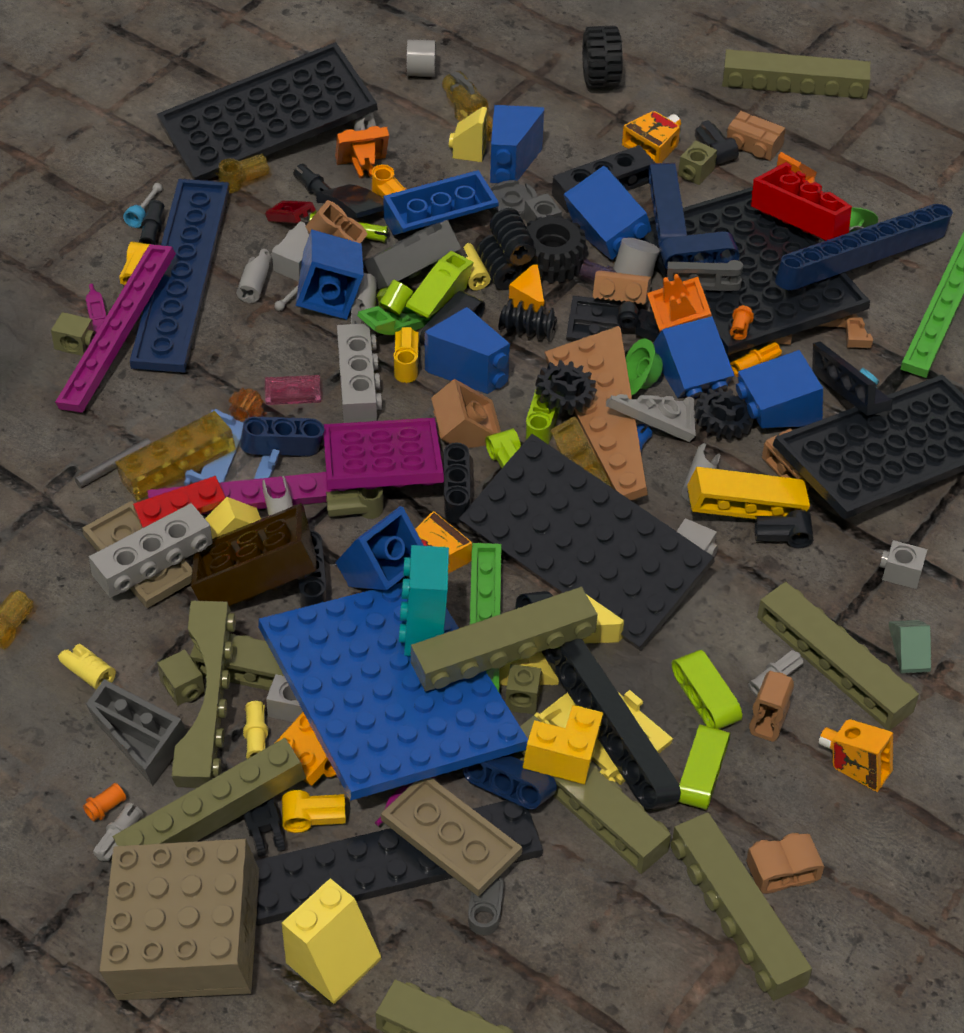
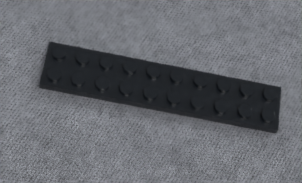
M509 800L472 808L522 846V854L513 863L542 856L543 848L529 809ZM391 828L255 860L259 868L256 926L285 920L330 878L358 902L454 877Z

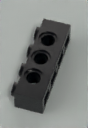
M638 145L554 175L552 196L565 212L569 213L563 194L602 166L607 167L623 187L629 191L649 184V164L655 162Z

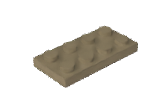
M133 501L82 527L83 535L97 551L142 529L134 511ZM183 559L178 564L158 572L152 578L145 579L130 587V589L144 606L149 608L191 584L193 568Z
M431 777L414 782L381 813L382 822L478 897L522 854V846Z

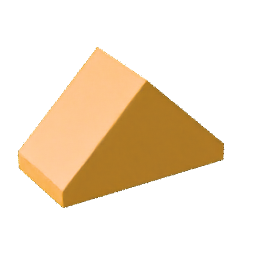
M538 264L530 266L509 284V299H513L514 307H517L520 301H524V309L526 310L530 303H533L534 312H537L541 305L544 306Z

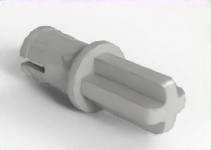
M791 650L777 662L769 663L764 672L749 681L748 686L751 692L757 697L767 672H780L788 676L803 665L800 653Z
M127 803L116 820L107 825V832L93 850V854L98 860L110 861L113 854V846H117L112 836L142 818L143 812L138 806L131 812L130 810L134 804Z

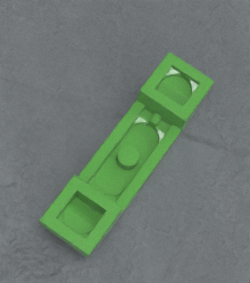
M380 306L358 311L357 316L374 331L384 335H395V332L400 331L402 327H412L414 331L423 328L440 310L430 318H426L416 314L415 311L404 307L400 315H396L390 311L385 312Z

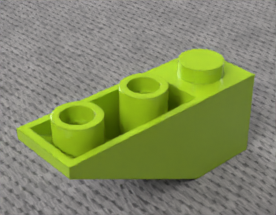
M450 251L438 260L408 300L405 307L415 311L420 316L430 318L457 292L466 289L474 262Z

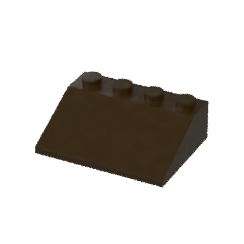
M297 504L212 539V544L206 549L194 553L191 588L198 601L228 602L230 607L240 601L247 602L253 600L258 594L267 590H278L292 580L305 579L316 571V554L303 504Z

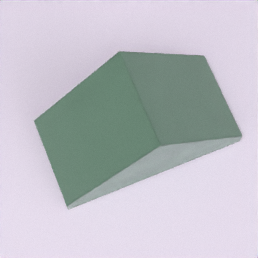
M920 620L889 621V629L900 673L930 672V625Z

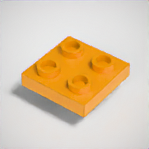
M302 712L276 742L283 738L287 739L301 762L306 779L303 781L312 786L322 774L327 777H333L336 773L304 712Z

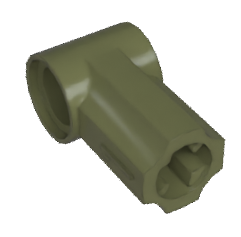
M382 486L375 489L357 488L326 492L328 516L360 514L367 519L379 517L383 513Z

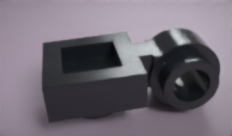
M624 302L618 307L617 321L622 327H636V335L651 341L656 340L660 332L653 313L644 309L639 311L633 302Z

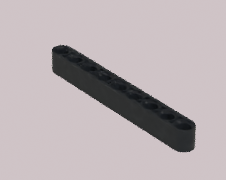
M548 591L520 594L516 599L515 608L517 609L547 599L553 595ZM575 639L564 643L558 648H549L541 651L576 706L603 712L598 740L640 804L646 809L676 804L680 799L681 793L677 780L582 639Z

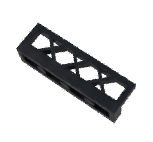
M822 342L813 343L812 371L818 378L867 416L892 410V399L877 389L875 382Z

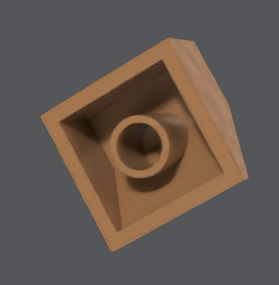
M453 379L431 397L434 407L433 413L439 427V436L445 443L458 442L466 445L468 448L486 446V436L501 432L493 401L460 381Z

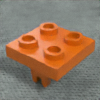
M372 126L366 130L355 131L349 129L338 133L335 153L337 165L353 163L359 178H363V171H367L368 175L372 177L375 159L386 158L389 141L388 128Z
M678 274L673 276V281H669L665 277L663 279V288L647 293L659 332L665 328L712 316L698 277L682 281Z

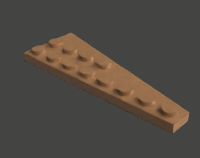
M617 326L545 351L547 363L551 362L557 366L559 360H562L564 365H568L572 361L574 363L573 367L578 368L582 365L584 366L583 373H592L590 380H596L595 389H597L594 400H592L589 408L584 407L582 413L574 409L573 413L612 488L631 501L648 495L636 420L606 406V400L611 395L624 394L629 399H632L620 327Z

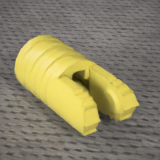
M467 243L464 246L468 256L466 258L474 262L468 286L472 290H481L490 283L491 278L474 246L471 243Z
M81 644L75 645L74 649H72L73 653L68 649L61 651L58 655L59 661L95 690L104 679L112 683L115 678V669Z

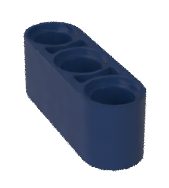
M729 232L670 237L662 241L659 247L666 269L668 262L728 263L731 260H739L740 257L734 237Z
M249 417L243 423L240 447L248 454L271 455L272 450L275 449L280 450L279 455L312 456L320 451L325 428L320 421L312 418Z
M511 755L462 768L464 777L470 783L527 809L537 808L552 797L557 790V784L553 776L523 769L524 761Z

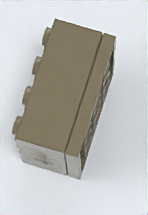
M246 839L113 846L100 973L117 1000L251 994L259 868Z

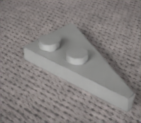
M618 394L617 396L611 395L606 400L607 407L642 421L651 427L665 431L674 437L690 442L696 436L694 398L686 397L683 401H675L673 396L640 395L638 399H629L627 395Z

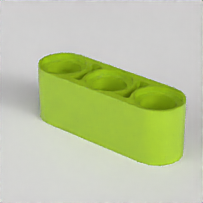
M534 393L526 418L525 441L533 434L549 444L557 421L558 408L554 407L549 410V403H541V395Z
M697 650L672 660V671L677 682L706 726L721 729L742 720V710L737 699L703 650Z
M699 725L679 785L681 793L678 802L704 810L708 809L730 738L729 732Z

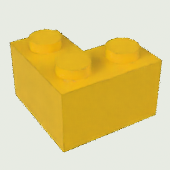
M572 705L566 728L534 720L526 746L523 769L585 784L598 739L603 712Z

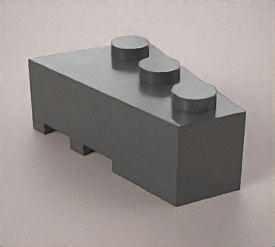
M448 220L419 230L364 260L363 263L368 273L376 278L378 290L384 287L388 288L392 280L402 283L401 279L405 277L411 279L421 274L422 268L435 266L443 256L450 251L455 252L461 249V246Z
M104 679L86 705L94 721L153 786L174 757L175 745L187 734L184 724L180 718Z

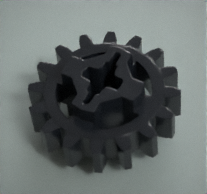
M559 360L557 366L551 362L548 363L547 369L541 368L535 386H537L535 393L536 395H541L540 402H548L549 410L554 407L558 408V414H562L563 410H567L570 415H573L574 409L582 413L584 407L589 408L596 394V380H590L592 373H583L584 366L581 365L575 368L572 361L568 365H564L563 361Z
M719 387L717 392L710 388L707 394L701 393L694 408L696 411L694 418L700 419L698 425L706 426L707 433L716 432L717 438H720L721 435H725L728 440H731L732 435L741 438L742 433H749L755 420L748 413L746 401L741 400L738 395H733L732 389L724 392Z

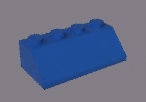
M479 170L383 196L384 220L393 235L499 206V201Z

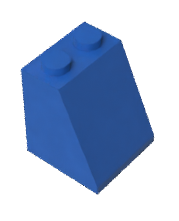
M494 105L490 183H500L509 180L518 181L541 152L543 146L544 107Z
M602 166L563 194L573 223H578L580 229H583L585 232L586 240L611 260L617 256L623 238L641 239L652 231L645 210L605 166Z
M311 229L303 251L296 306L347 320L364 276L362 243Z
M468 307L425 331V370L428 373L450 381L456 379L468 387L486 394L503 387L508 382L510 343Z
M713 316L662 329L653 343L655 352L661 357L663 362L662 373L677 398L685 396L696 398L710 388L717 392L719 387L724 390L735 376Z
M800 350L738 371L737 394L741 400L745 399L750 417L752 419L756 418L761 428L802 427L823 419V387Z
M399 506L358 537L336 561V564L349 587L388 590L405 577L403 576L404 557H411V545H424L404 507Z

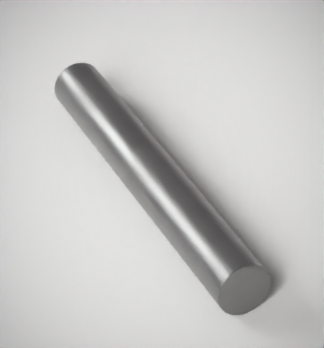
M146 438L75 478L76 484L79 488H82L153 447L151 441Z

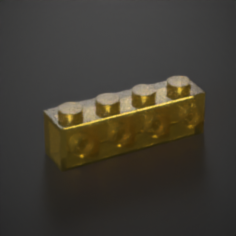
M213 411L117 460L115 463L121 482L138 501L148 495V490L161 489L184 477L187 470L195 471L236 450L230 427Z

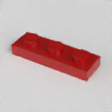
M213 476L134 503L133 507L141 528H144L190 503L194 505L200 514L213 510L225 499V495L217 477Z

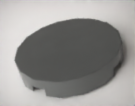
M516 180L502 181L491 188L499 201V206L490 208L489 211L495 215L502 209L514 208L523 220L525 200L537 197V193L526 183L524 186Z

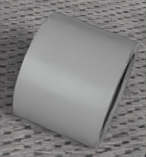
M408 39L407 76L435 77L436 40Z
M623 238L613 269L617 273L652 278L660 249L640 239Z

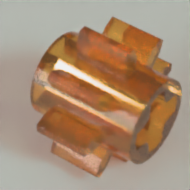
M241 388L238 393L234 392L228 400L232 404L229 411L240 422H244L249 417H260L264 411L260 407L264 401L261 399L260 394L253 389Z

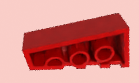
M785 162L753 179L751 207L760 210L763 214L778 218L783 223L791 224L800 228L803 232L822 238L823 241L849 233L852 206L832 192L824 193L821 191L822 186L817 182L809 183L805 180L806 175L800 171L793 172L791 170L792 165Z

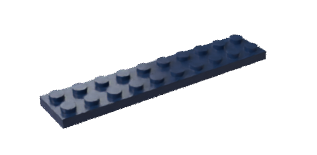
M178 179L161 242L162 246L173 247L175 256L143 309L130 358L131 369L185 373L230 191L229 182Z

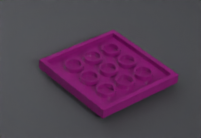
M435 417L323 424L325 428L324 445L327 490L345 491L349 488L375 489L380 486L404 487L412 484L429 486L436 483H444Z

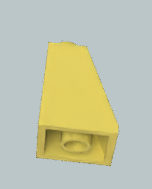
M331 878L282 922L286 964L333 1004L381 960L379 950L355 898Z

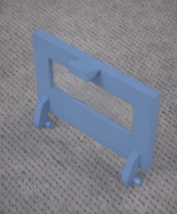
M217 409L211 410L209 424L214 425L215 421L221 422L220 428L201 474L191 469L187 470L184 485L187 486L190 482L195 483L213 476L217 477L219 483L270 478L278 461L280 450L273 449L271 455H257L244 452L240 447V438L243 423L246 419L233 417Z

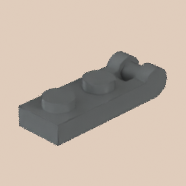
M731 260L728 263L668 262L667 278L669 281H673L675 274H678L682 281L698 277L703 290L737 291L741 288L742 284L740 275L743 272V263L738 260Z

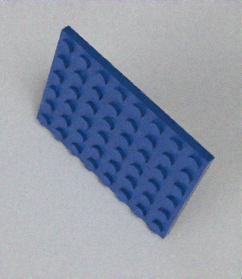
M402 582L394 584L388 590L373 589L259 618L258 628L350 801L526 750L528 738L486 671L480 672L469 679L463 678L449 683L444 688H435L425 692L411 665V656L404 655L405 643L399 642L400 624H406V621H400L401 602H407V599H401ZM447 608L444 633L459 629Z

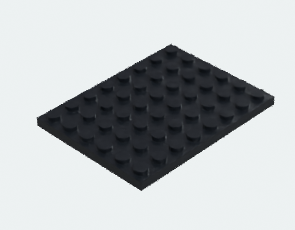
M753 187L683 208L687 235L729 232L733 235L740 254L738 261L743 263V272L740 275L742 284L739 290H703L728 355L868 310L870 307V300L845 272L795 290H785L777 286L775 278L782 256L818 244V242L810 233L803 232L798 227L783 223L780 219L763 214L760 210L751 207ZM651 217L648 219L652 231L640 240L649 242L659 248L655 218ZM659 251L655 265L664 277H667V269ZM745 305L752 309L754 319L749 324L747 337L743 340H736L733 338L734 335H730V329L734 321L732 314L736 308Z

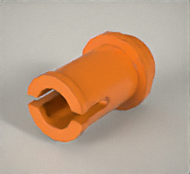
M742 305L736 308L732 314L734 321L730 329V335H734L733 338L736 340H743L747 337L749 324L754 319L752 309Z
M113 783L111 787L95 798H87V803L83 805V809L92 821L102 820L106 812L126 800V795L117 783Z

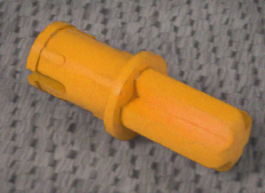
M776 342L758 351L756 349L750 350L746 356L730 363L734 375L738 377V371L777 358L782 354V350Z

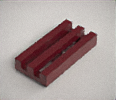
M282 200L267 210L265 215L268 221L298 223L301 221L300 218H306L309 216L308 213H313L316 209L313 202Z

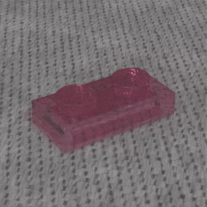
M320 375L265 377L266 405L321 403Z

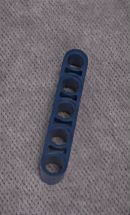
M649 164V184L658 245L660 247L662 241L667 238L687 236L676 164Z

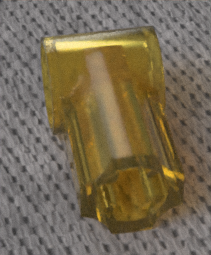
M263 154L241 161L228 158L219 163V182H229V193L239 191L244 182L269 174V166Z
M19 590L11 591L0 604V648L6 649L12 644L16 636L17 627L34 608L33 601Z

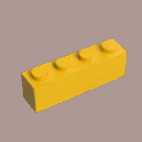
M696 467L687 484L692 512L755 519V516H786L794 510L808 511L810 507L803 479Z

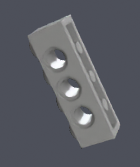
M366 323L337 325L344 423L377 421V410H382L381 393L375 392V390H380L379 373H374V370H378L377 353L372 354V350H377L376 334H370V326Z
M190 503L88 556L92 576L111 598L127 591L130 587L145 579L152 578L158 572L178 564L192 554L206 549L212 544L211 527L194 505Z

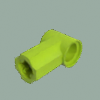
M392 280L388 288L380 289L376 296L379 302L378 306L385 311L400 315L413 291L406 285Z
M513 428L486 436L485 438L490 458L493 461L497 460L501 468L521 447L518 434Z

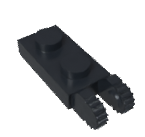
M273 798L243 814L249 836L253 838L258 857L266 855L265 843L260 835L264 832L272 831L274 846L278 851L285 850L280 830V819Z

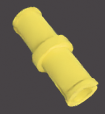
M251 701L245 706L246 725L243 728V736L247 739V759L266 749L265 739L268 736V726L265 724V705L260 701Z

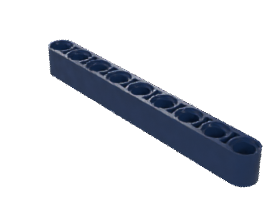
M933 204L785 254L781 258L775 283L782 289L795 290L940 239L946 235L953 211L946 205Z

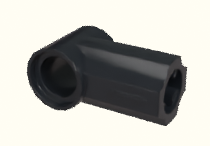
M707 120L701 122L700 126L695 129V137L700 143L717 150L715 165L738 158L739 149L736 141L732 137L726 138L714 123Z
M794 510L786 516H755V540L785 541L794 548L808 547L814 541L811 514L805 510Z

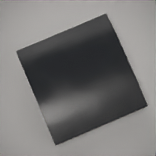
M348 184L316 193L317 203L324 204L329 200L337 204L347 217L359 218L384 211L383 198L361 186Z
M573 296L566 340L577 341L617 326L620 327L622 333V326L617 321V310L625 301Z

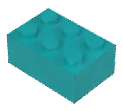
M411 545V557H404L403 576H409V579H403L401 599H407V602H401L400 621H406V624H400L399 642L405 643V656H411L412 644L444 634L448 592L449 547Z

